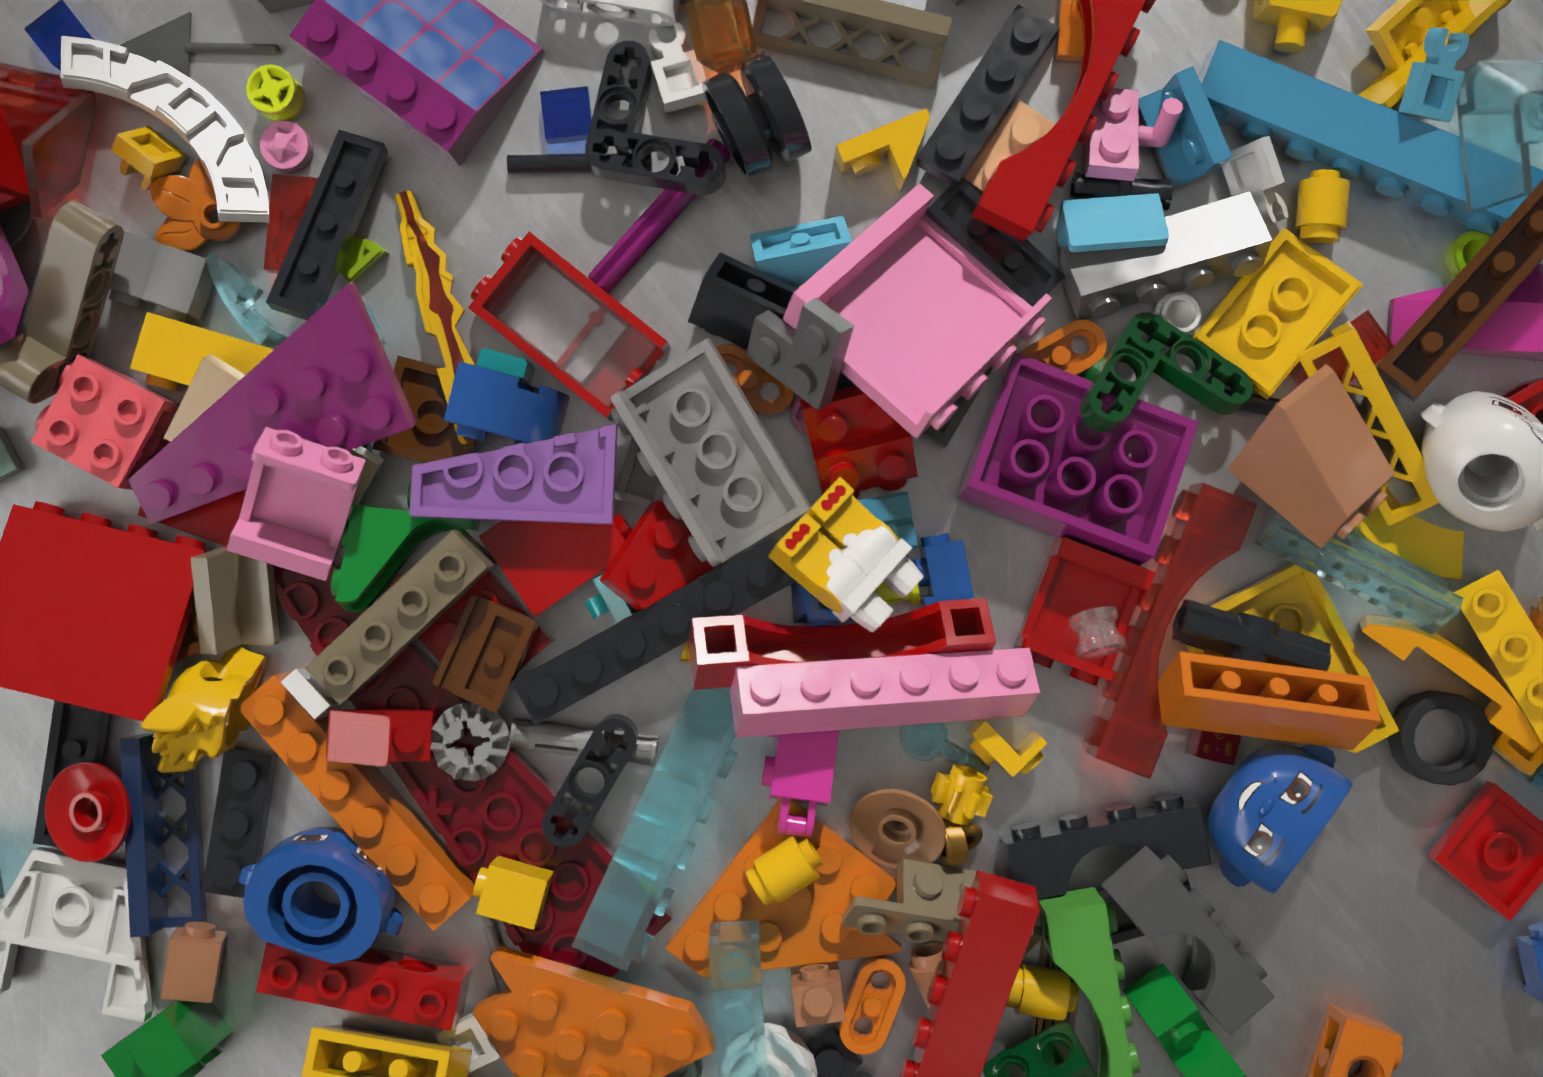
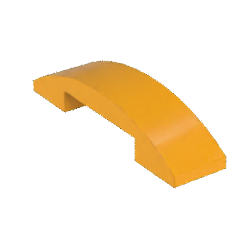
M1365 615L1359 622L1362 632L1403 661L1418 646L1492 699L1483 710L1492 725L1532 753L1539 747L1530 723L1512 694L1489 668L1467 650L1436 632L1403 620Z

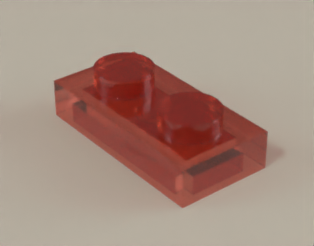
M272 174L269 205L270 223L267 226L263 268L268 273L278 274L318 178Z

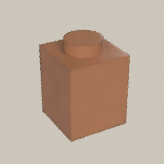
M188 922L185 924V927H176L169 940L160 999L202 1003L213 1002L219 985L227 931H217L214 924L207 922Z

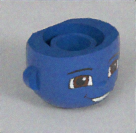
M1270 744L1259 747L1243 760L1213 802L1207 818L1208 831L1213 846L1221 856L1220 869L1222 874L1231 884L1236 887H1244L1252 882L1268 893L1275 894L1326 826L1353 786V783L1345 775L1334 768L1336 758L1334 752L1328 747L1310 744L1300 748L1288 744Z
M318 827L299 832L284 839L257 864L242 868L238 880L241 884L245 885L243 905L246 921L262 940L290 949L301 955L314 957L332 964L360 958L378 942L383 932L399 935L404 922L402 913L394 907L396 888L390 883L381 867L359 848L342 827ZM311 881H321L330 885L338 894L341 905L330 904L321 899L313 889Z

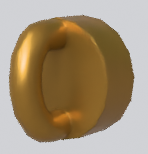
M942 818L946 828V837L940 859L948 867L965 864L968 860V851L976 847L982 840L983 830L974 823L960 825Z

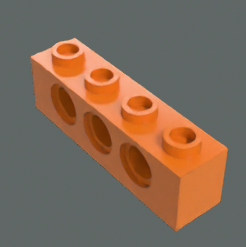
M1329 1004L1306 1077H1348L1350 1066L1358 1060H1363L1362 1068L1356 1075L1350 1077H1391L1392 1071L1398 1068L1402 1060L1403 1047L1401 1043L1403 1036L1382 1021Z

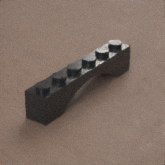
M773 539L762 543L647 608L640 610L511 681L534 725L689 641L692 618L736 615L795 583L796 581L768 557L776 546Z

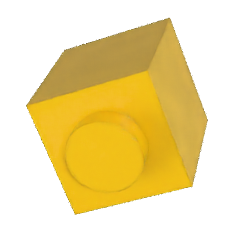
M497 856L489 865V868L481 867L477 875L472 896L480 899L475 914L534 930L541 920L554 871Z

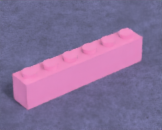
M1030 648L740 666L736 668L730 689L736 738L1023 717L1040 694Z

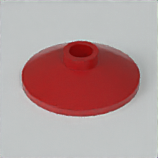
M84 762L65 768L53 780L46 796L45 819L48 831L57 847L64 854L77 861L95 862L114 854L125 841L131 823L130 800L121 780L110 769L97 763Z

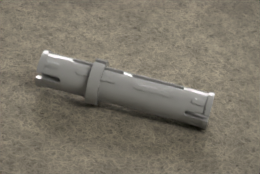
M514 717L510 730V749H528L579 756L595 728L553 722H540L534 725L532 720ZM617 728L613 732L605 730L602 732L608 737V741L599 757L606 761L609 760L618 744L625 747L628 745L622 739L624 731H617ZM638 734V743L628 762L655 767L659 735ZM593 750L589 751V755L597 756Z

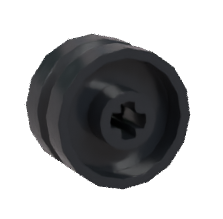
M765 51L742 62L740 76L746 95L737 80L725 71L702 82L703 92L718 134L728 153L733 157L741 173L749 183L772 171L773 157L768 141L775 153L787 163L808 154L812 150L810 138L797 103L779 68Z

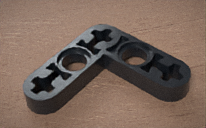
M622 41L615 44L609 50L606 57L585 145V154L592 171L598 177L611 181L698 195H709L716 192L723 186L726 179L724 159L718 149L705 143L639 133L652 78L650 58L646 48L638 42ZM629 59H635L638 66H633L630 69L628 77L630 87L624 85L625 79L621 66H627ZM618 100L629 102L632 105V110L626 118L614 120L606 115L609 105ZM614 146L618 155H611L609 162H603L599 153H607L609 147ZM634 149L633 167L630 168L627 158H632L631 150ZM650 153H665L669 157L668 165L659 172L647 171L643 167V161ZM679 156L683 157L685 166L680 165L681 175H677L679 171ZM703 161L710 162L712 170L706 171L704 178H698L695 169L700 168Z

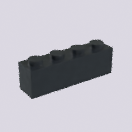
M719 252L702 279L688 322L704 329L711 335L719 336L748 349L755 317L769 310L783 320L792 295L798 288ZM840 372L835 390L855 386L849 378Z

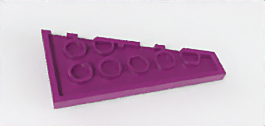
M355 283L347 284L128 479L150 524L247 489L254 463L251 459L252 453L266 427L274 430L291 431L302 439L326 447H339L350 451L412 428L417 424Z

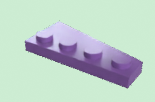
M613 424L599 427L596 430L554 436L552 439L527 444L510 445L503 449L479 454L471 453L413 465L409 516L417 518L613 525L618 426Z

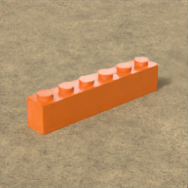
M293 671L273 675L243 701L237 709L359 848L381 867L390 883L434 932L473 897L475 882L465 867L457 862L448 847L376 766L326 760L328 716L326 718L314 719L281 683Z

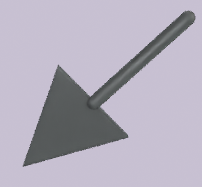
M191 12L119 45L128 48L129 53L141 56L156 63L159 60L189 78L191 52L277 54L280 51L277 44L191 42Z

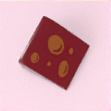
M1191 729L1185 753L1194 757L1234 766L1242 735Z

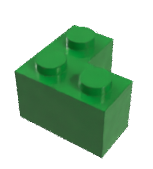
M177 1000L101 1054V1057L115 1077H194L205 1068L206 1064L223 1052L218 1044L233 1031L213 1003Z

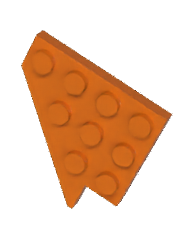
M778 799L673 934L665 949L703 978L897 954L902 949V945L889 933L866 935L860 933L857 928L842 925V914L854 897L861 896L886 901L896 889L897 879L815 816L812 838L794 836L799 842L808 839L823 862L822 865L816 868L820 878L783 902L778 903L775 900L766 906L751 886L746 871L755 866L753 862L755 859L793 836L777 833L781 800ZM789 801L788 814L806 817L807 809L798 802Z
M505 946L496 948L490 956V960L504 979L508 988L482 1000L472 1012L515 1077H663L713 1053L717 1045L716 1038L692 1001Z

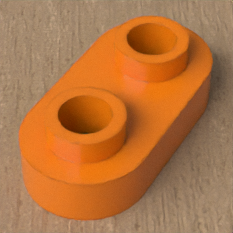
M1080 319L1032 343L1019 354L1077 375L1103 358L1107 348V339L1104 331L1098 324L1090 320ZM1074 338H1080L1086 343L1087 349L1085 354H1076L1072 350L1071 342Z
M732 344L716 346L724 362L735 365L737 371L734 378L756 413L764 416H776L789 408L793 401L794 392L747 357V351ZM767 384H773L779 389V396L773 401H767L761 396V389Z
M885 955L867 958L858 968L844 1004L846 1021L839 1022V1033L843 1044L856 1054L867 1055L876 1052L884 1045L906 989L903 970L893 958ZM884 972L889 976V980L883 986H876L871 982L874 974ZM859 1018H867L872 1024L868 1030L858 1031L854 1027L855 1021Z

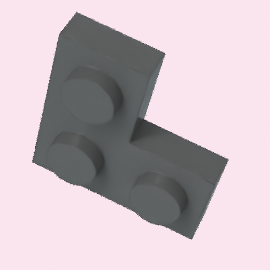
M817 298L802 305L796 330L768 310L755 317L746 356L819 411L832 402L854 325Z

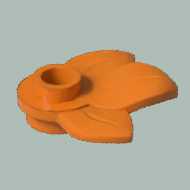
M199 158L194 162L189 178L180 175H166L158 178L150 185L153 202L160 212L167 216V219L156 233L155 240L158 243L186 252L195 251L209 239L212 241L231 239L239 232L243 222H210V214L217 208V201L207 171Z

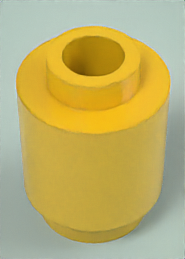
M1330 169L1314 170L1310 172V178L1299 181L1295 228L1300 231V239L1305 243L1340 242L1341 231L1346 230L1350 181L1340 178V171Z
M793 835L753 861L755 866L747 870L746 875L760 900L767 906L775 900L778 903L783 902L819 879L820 876L816 868L822 865L823 862L808 839L799 842Z
M1021 964L1005 1007L1014 1008L1016 1014L1064 1021L1067 1012L1074 1013L1076 1009L1078 985L1071 982L1070 975L1063 970Z

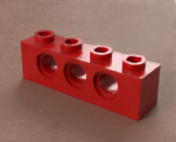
M267 942L256 992L452 1031L464 1012L472 967L371 947L360 958L332 964Z

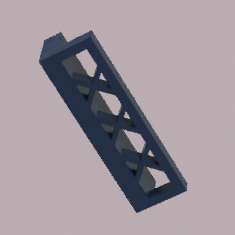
M154 733L138 734L119 739L122 783L129 796L131 806V823L125 839L130 937L151 936L163 928L185 927V924L188 922H207L206 892H202L205 873L199 763L194 769L185 772H175L174 774L161 773L157 770L160 762V752H152ZM183 775L185 785L179 780ZM161 778H162L164 781H166V783H165L162 787H161ZM171 788L175 789L186 801V812L177 822L171 819L163 811L162 798ZM186 822L187 832L182 828ZM164 827H166L169 830L165 835ZM174 836L188 847L189 860L180 870H177L165 859V846ZM188 871L190 875V880L184 876ZM166 874L171 878L168 883L166 881ZM176 884L191 896L192 914L168 915L167 894Z

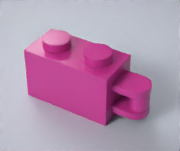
M839 730L768 735L769 737L777 738L775 757L765 756L761 785L770 786L769 798L781 800L777 833L812 838L816 805L827 806L830 804ZM789 801L807 803L806 817L788 814Z

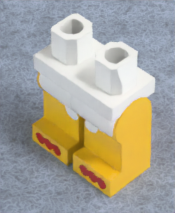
M839 477L776 544L768 557L821 603L833 610L832 613L839 620L844 622L851 617L870 632H874L893 611L887 603L873 592L883 581L903 599L924 576L914 563L906 557L912 547L902 538L898 539L896 534L884 522L873 516L852 495L855 490Z

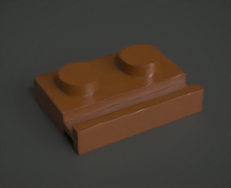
M471 593L432 681V685L442 687L452 692V694L494 713L501 712L513 685L511 681L515 680L540 622L497 602L488 600L477 593Z

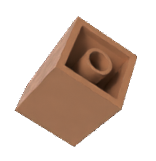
M1327 364L1274 406L1227 469L1320 548L1327 544L1336 534L1345 540L1365 517L1368 518L1388 497L1381 489L1395 474L1335 371Z

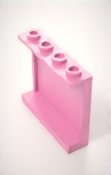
M920 183L793 293L783 320L796 330L802 305L817 298L853 324L854 329L841 372L916 439L930 426L934 427L937 431L943 427L958 409L953 403L961 395L966 400H970L987 381L988 377L984 373L991 366L996 371H999L1015 354L1018 348L1013 344L1019 338L1027 343L1034 337L1046 322L1041 313L1052 299L1046 293L1032 307L925 214L934 195Z

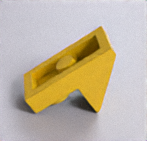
M925 108L837 144L834 158L841 175L850 171H854L856 176L868 173L878 168L882 164L880 159L886 157L898 189L902 191L930 120L928 109Z

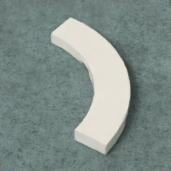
M61 36L60 78L63 88L83 89L113 96L134 104L158 117L187 142L207 171L217 201L219 221L270 223L267 189L259 162L245 140L244 133L239 125L212 95L188 76L159 60L155 63L141 56L129 53L126 47L88 38Z

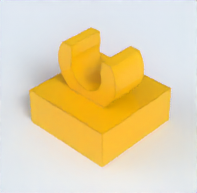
M150 126L117 134L111 151L122 158L120 163L121 174L126 176L138 171L143 174L140 188L144 191L150 189L151 183L163 177V175L181 170L187 154Z

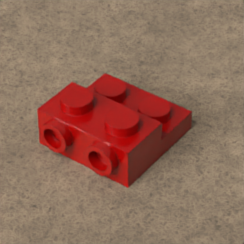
M858 386L835 390L832 402L819 411L804 399H799L816 477L822 495L839 477L855 490L852 495L856 499L859 497L860 491L880 487L885 491H895L903 488L907 483V479L918 477L910 433Z

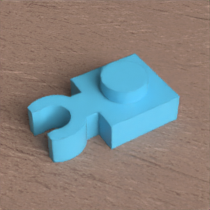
M1430 28L1424 39L1426 60L1425 62L1412 63L1399 108L1400 113L1436 121L1451 122L1465 72L1455 70L1454 68L1456 61L1465 54L1468 48L1469 34L1450 33L1448 43L1445 46L1449 29Z

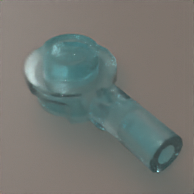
M944 722L902 725L899 733L900 744L904 752L911 758L919 761H931L939 756L951 764H963L975 768L985 775L988 774L990 766L988 767L976 755L948 740V731Z

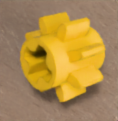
M953 764L949 775L937 771L930 790L933 794L931 800L938 803L936 810L940 816L960 825L970 824L975 814L985 818L994 796L990 794L992 788L985 786L987 781L986 775L964 764Z

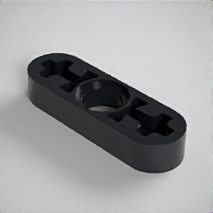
M612 714L603 718L594 729L543 817V833L552 844L558 847H571L579 843L586 834L638 743V730L630 718L620 714ZM616 727H619L625 731L622 739L628 745L625 747L618 744L609 760L606 761L599 757L608 741V737L602 732L603 730L613 732ZM593 750L597 756L589 755V751ZM609 763H615L617 767L613 769ZM584 768H595L600 771L604 777L603 789L596 793L583 791L577 783L578 772ZM568 792L572 798L565 797L564 794ZM573 800L582 804L573 820V824L579 829L576 830L570 827L566 833L561 832L557 829L560 821L554 815L563 817ZM585 805L592 806V810H588Z

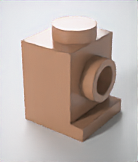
M838 961L790 967L796 1027L846 1021Z

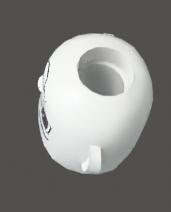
M1481 391L1457 395L1442 405L1432 402L1421 411L1422 418L1427 422L1420 437L1425 475L1435 498L1445 510L1457 519L1482 529L1508 532L1522 529L1530 524L1538 532L1543 529V425L1532 413L1509 399L1494 393ZM1487 454L1507 456L1514 461V465L1506 473L1496 477L1479 476L1467 467L1469 461Z

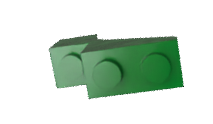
M411 481L407 494L408 508H410ZM353 505L350 520H347L340 539L341 548L345 549L342 566L336 567L332 575L331 592L333 596H336L335 601L347 612L361 613L366 611L423 541L437 533L464 528L465 530L479 531L480 520L417 518L409 516L410 511Z
M1163 963L1123 990L1135 1011L1183 1077H1246L1208 1027L1197 1006Z

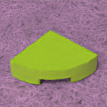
M353 237L339 272L349 283L354 282L356 285L383 261L389 253L372 240Z

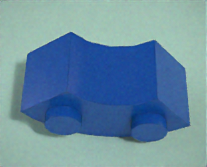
M458 361L444 420L458 425L456 435L485 442L488 433L514 441V445L520 443L527 444L552 439L554 436L561 434L570 396L543 385L540 388L533 387L519 381V377Z

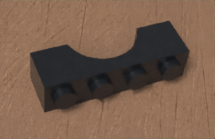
M1169 794L1154 798L1153 806L1135 809V804L1132 803L1118 804L1106 808V815L1088 818L1086 813L1068 814L1058 818V825L1040 828L1037 822L1015 825L1010 828L1011 834L999 836L1007 877L1010 880L1036 887L1038 899L1066 894L1071 874L1078 862L1092 850L1110 844H1124L1140 850L1147 846L1159 859L1164 858L1168 854L1182 870L1211 865L1212 862L1201 808L1189 799H1183L1182 794Z

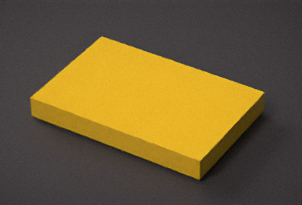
M1283 228L1271 242L1264 265L1255 272L1243 276L1192 338L1241 368L1252 381L1253 390L1268 400L1300 362L1297 354L1311 348L1364 284L1290 231Z

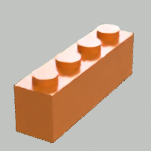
M1179 651L1157 682L1162 725L1353 750L1381 722L1372 677Z

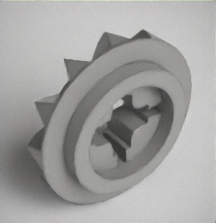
M472 702L460 703L447 709L432 727L430 750L437 760L438 768L446 771L454 780L478 781L488 777L501 767L508 755L510 734L502 716ZM465 721H467V727L470 728L473 736L489 737L490 739L474 749L473 762L466 748L451 747V743L464 736Z

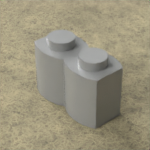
M124 231L123 242L109 289L111 292L108 299L137 309L142 300L157 305L154 314L183 323L186 315L201 320L219 265L198 255Z

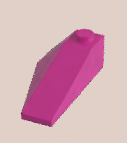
M1543 264L1536 266L1458 354L1543 361ZM1447 286L1390 300L1386 348H1393Z

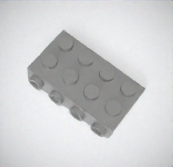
M706 338L624 391H618L611 396V401L615 406L611 410L614 421L625 435L632 434L641 449L637 452L640 464L650 477H658L666 491L662 495L664 503L675 519L679 520L682 518L692 534L688 537L689 544L700 561L705 562L708 560L711 566L715 568L806 513L812 507L711 339Z

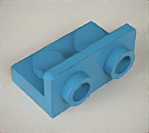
M1194 66L1175 73L1163 89L1138 99L1139 116L1143 125L1149 127L1155 126L1165 100L1175 98L1183 105L1169 143L1161 148L1153 147L1166 179H1172L1173 189L1216 172L1232 158Z

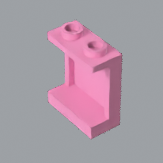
M266 427L252 453L251 459L254 463L239 519L229 538L227 551L326 581L338 553L340 539L349 517L366 459L353 456L347 450L339 447H326L302 439L291 431L274 430Z

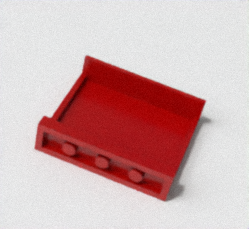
M35 501L33 508L13 504L0 541V687L143 722L148 714L164 700L195 603L190 557L206 553L207 551L204 550L206 543L179 535L176 536L174 543L157 539L158 531L135 524H129L127 531L111 528V520L89 513H82L80 520L65 517V509L44 502Z

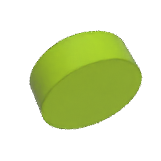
M1469 231L1453 239L1445 252V263L1449 272L1456 277L1492 236L1481 231Z

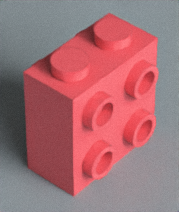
M77 354L74 362L69 363L59 377L60 388L51 405L46 406L39 414L35 424L37 431L31 442L117 488L133 490L128 479L159 452L165 440L164 436L180 404L98 360Z

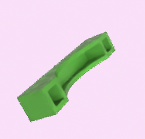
M1095 887L1067 891L1066 894L1038 899L1043 942L1052 960L1074 979L1091 1004L1098 1035L1099 1058L1096 1071L1097 1076L1133 1077V1074L1140 1073V1064L1133 1042L1128 1043L1126 1027L1132 1026L1133 1020L1126 996H1120L1118 980L1125 979V969L1119 950H1113L1111 933L1118 930L1112 903L1105 902Z

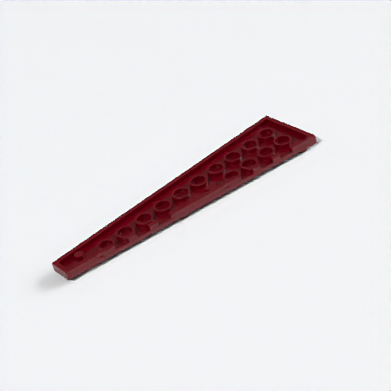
M333 563L326 581L273 565L275 591L279 602L290 618L298 623L311 642L309 646L316 656L323 652L364 613L347 612L335 601L336 596H333L331 592L332 575L334 569L338 567L335 563ZM413 644L402 652L358 695L350 699L356 709L432 711V727L444 711L454 705L468 702L442 687L432 685L437 669ZM465 721L464 736L451 743V747L466 748L473 762L474 749L490 739L489 737L473 736L470 728L467 727V721ZM509 747L504 763L496 772L478 781L454 780L450 774L438 768L437 760L432 751L430 752V761L389 762L432 826L444 837L446 846L460 865L465 867L474 882L480 868H489V865L497 856L554 871L541 920L534 930L501 921L506 927V934L515 946H519L522 952L612 978L672 920L673 914L640 882L641 880L590 827L582 840L571 847H558L547 840L543 833L542 821L557 793L514 749ZM570 807L563 817L554 815L560 821L557 829L564 833L570 827L576 830L579 829L573 824L576 813Z

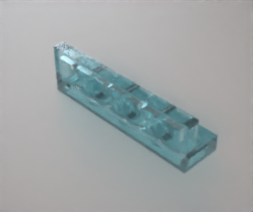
M1268 504L1254 541L1255 544L1431 635L1459 614L1463 597L1451 592L1452 583L1353 532L1345 540L1336 534L1327 544L1320 548Z

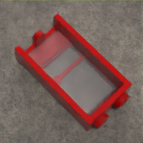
M529 231L522 240L517 237L507 246L501 256V261L504 263L494 276H485L475 286L470 296L473 302L468 308L612 422L611 410L615 406L611 401V396L618 391L626 390L648 376L654 369L657 359L661 360L670 349V345L666 339Z

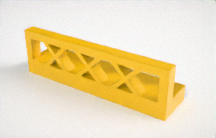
M1348 321L1331 330L1332 337L1297 354L1308 377H1311L1317 372L1312 360L1338 347L1347 362V367L1341 380L1342 385L1347 392L1365 396L1370 405L1365 424L1372 435L1388 439L1392 447L1388 463L1395 473L1393 477L1410 482L1418 498L1393 510L1390 509L1386 499L1378 508L1389 527L1439 502L1427 481L1424 459L1356 329ZM1352 374L1360 387L1349 385ZM1375 417L1382 430L1372 427ZM1397 460H1399L1405 472L1394 469ZM1388 481V482L1386 483V485L1381 489V490H1383L1384 492H1386V489H1387V486H1388V484H1389V481Z

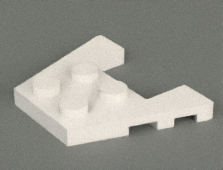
M42 846L32 850L1 904L3 908L0 911V994L10 989L18 946L22 945L110 963L111 967L101 1014L139 1022H145L150 1019L153 1013L145 937H130L126 863L107 859L95 862L77 861L64 854L61 850Z

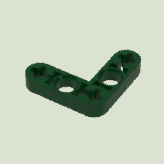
M1142 312L1136 314L1120 332L1082 398L1079 410L1082 420L1090 429L1103 433L1115 430L1130 414L1152 372L1210 410L1223 415L1232 414L1245 404L1252 396L1253 386L1249 376L1241 368L1158 315ZM1142 332L1149 336L1147 343L1141 339ZM1166 345L1170 349L1165 353V355H1163L1160 352L1165 348ZM1183 354L1188 356L1195 364L1196 372L1188 373L1182 370L1176 362V355ZM1123 362L1129 365L1135 373V381L1122 379L1115 371V363ZM1207 372L1211 375L1205 381L1202 380ZM1225 385L1230 388L1229 395L1224 392ZM1110 392L1116 395V397L1111 402L1108 408L1109 414L1101 410V401Z

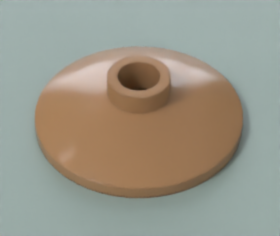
M883 789L871 792L855 804L849 820L850 834L859 850L872 861L888 868L897 869L902 859L933 863L940 856L945 845L946 828L940 814L926 800L907 791Z

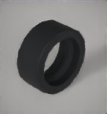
M1432 690L1417 693L1402 702L1392 716L1399 729L1397 733L1387 738L1392 757L1404 771L1420 780L1448 786L1470 781L1484 769L1492 755L1494 734L1491 724L1479 705L1462 695ZM1436 709H1446L1457 714L1462 720L1465 730L1464 746L1459 756L1450 764L1444 766L1430 765L1423 761L1417 754L1414 744L1415 730L1421 718L1429 711Z

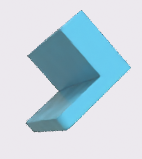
M1159 193L1061 201L1055 232L1058 248L1068 246L1071 252L1164 246L1168 242L1169 232Z
M844 216L749 235L757 270L796 288L802 286L852 242Z

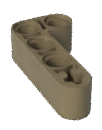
M76 200L64 204L52 221L24 333L0 345V386L31 404L39 403L58 392L60 388L59 377L64 368L69 363L74 362L77 354L90 358L123 242L124 231L121 226Z

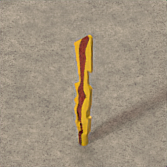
M402 191L396 194L395 200L401 215L399 228L406 264L408 268L414 267L416 272V295L425 332L437 337L446 367L436 370L448 404L458 361L475 365L456 330V326L465 310L451 295L454 276L447 272V255L436 245L435 228L422 218L414 192ZM457 435L460 443L464 445L470 443V441L472 440L470 438Z

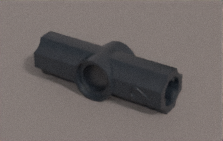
M1184 599L1180 609L1177 610L1172 626L1173 640L1201 650L1223 655L1222 657L1321 671H1328L1332 658L1330 654L1331 644L1323 642L1321 639L1280 628L1281 624L1265 618L1238 611L1233 614L1192 600Z

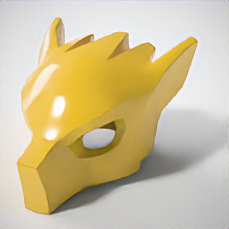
M237 646L228 650L220 660L202 661L187 668L173 682L166 700L153 709L139 726L145 731L154 732L152 752H160V755H162L157 767L158 771L161 773L185 772L194 769L204 754L208 755L211 759H217L229 749H235L240 731L248 730L249 726L248 720L240 713L237 707L255 692L267 664L266 656Z

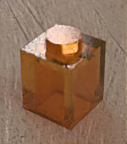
M694 0L685 3L696 61L718 74L724 71L733 73L741 70L743 61L758 54L746 0Z

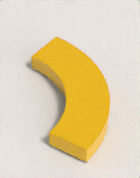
M1387 487L1385 493L1388 497L1386 501L1390 509L1393 510L1402 504ZM1379 508L1368 518L1365 517L1354 530L1366 544L1373 546L1402 567L1433 577L1462 579L1464 531L1439 527L1426 522L1416 515H1412L1388 527Z

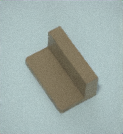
M221 547L190 557L201 654L218 655L242 644L274 646L280 642L272 564L227 551V547Z

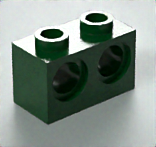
M1067 1019L1055 1026L1043 1029L1038 1035L1011 1049L999 1052L994 1058L985 1062L982 1070L985 1077H1098L1083 1045Z

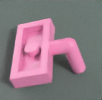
M1113 88L1106 101L1098 98L1091 112V115L1098 119L1086 141L1085 177L1134 181L1139 170V146L1159 148L1166 146L1171 139L1182 112V103L1175 98L1165 100L1155 126L1149 127L1139 126L1138 90Z

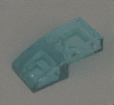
M211 251L205 259L214 285L226 307L243 329L258 344L271 349L278 347L288 337L252 306L265 291L229 260Z

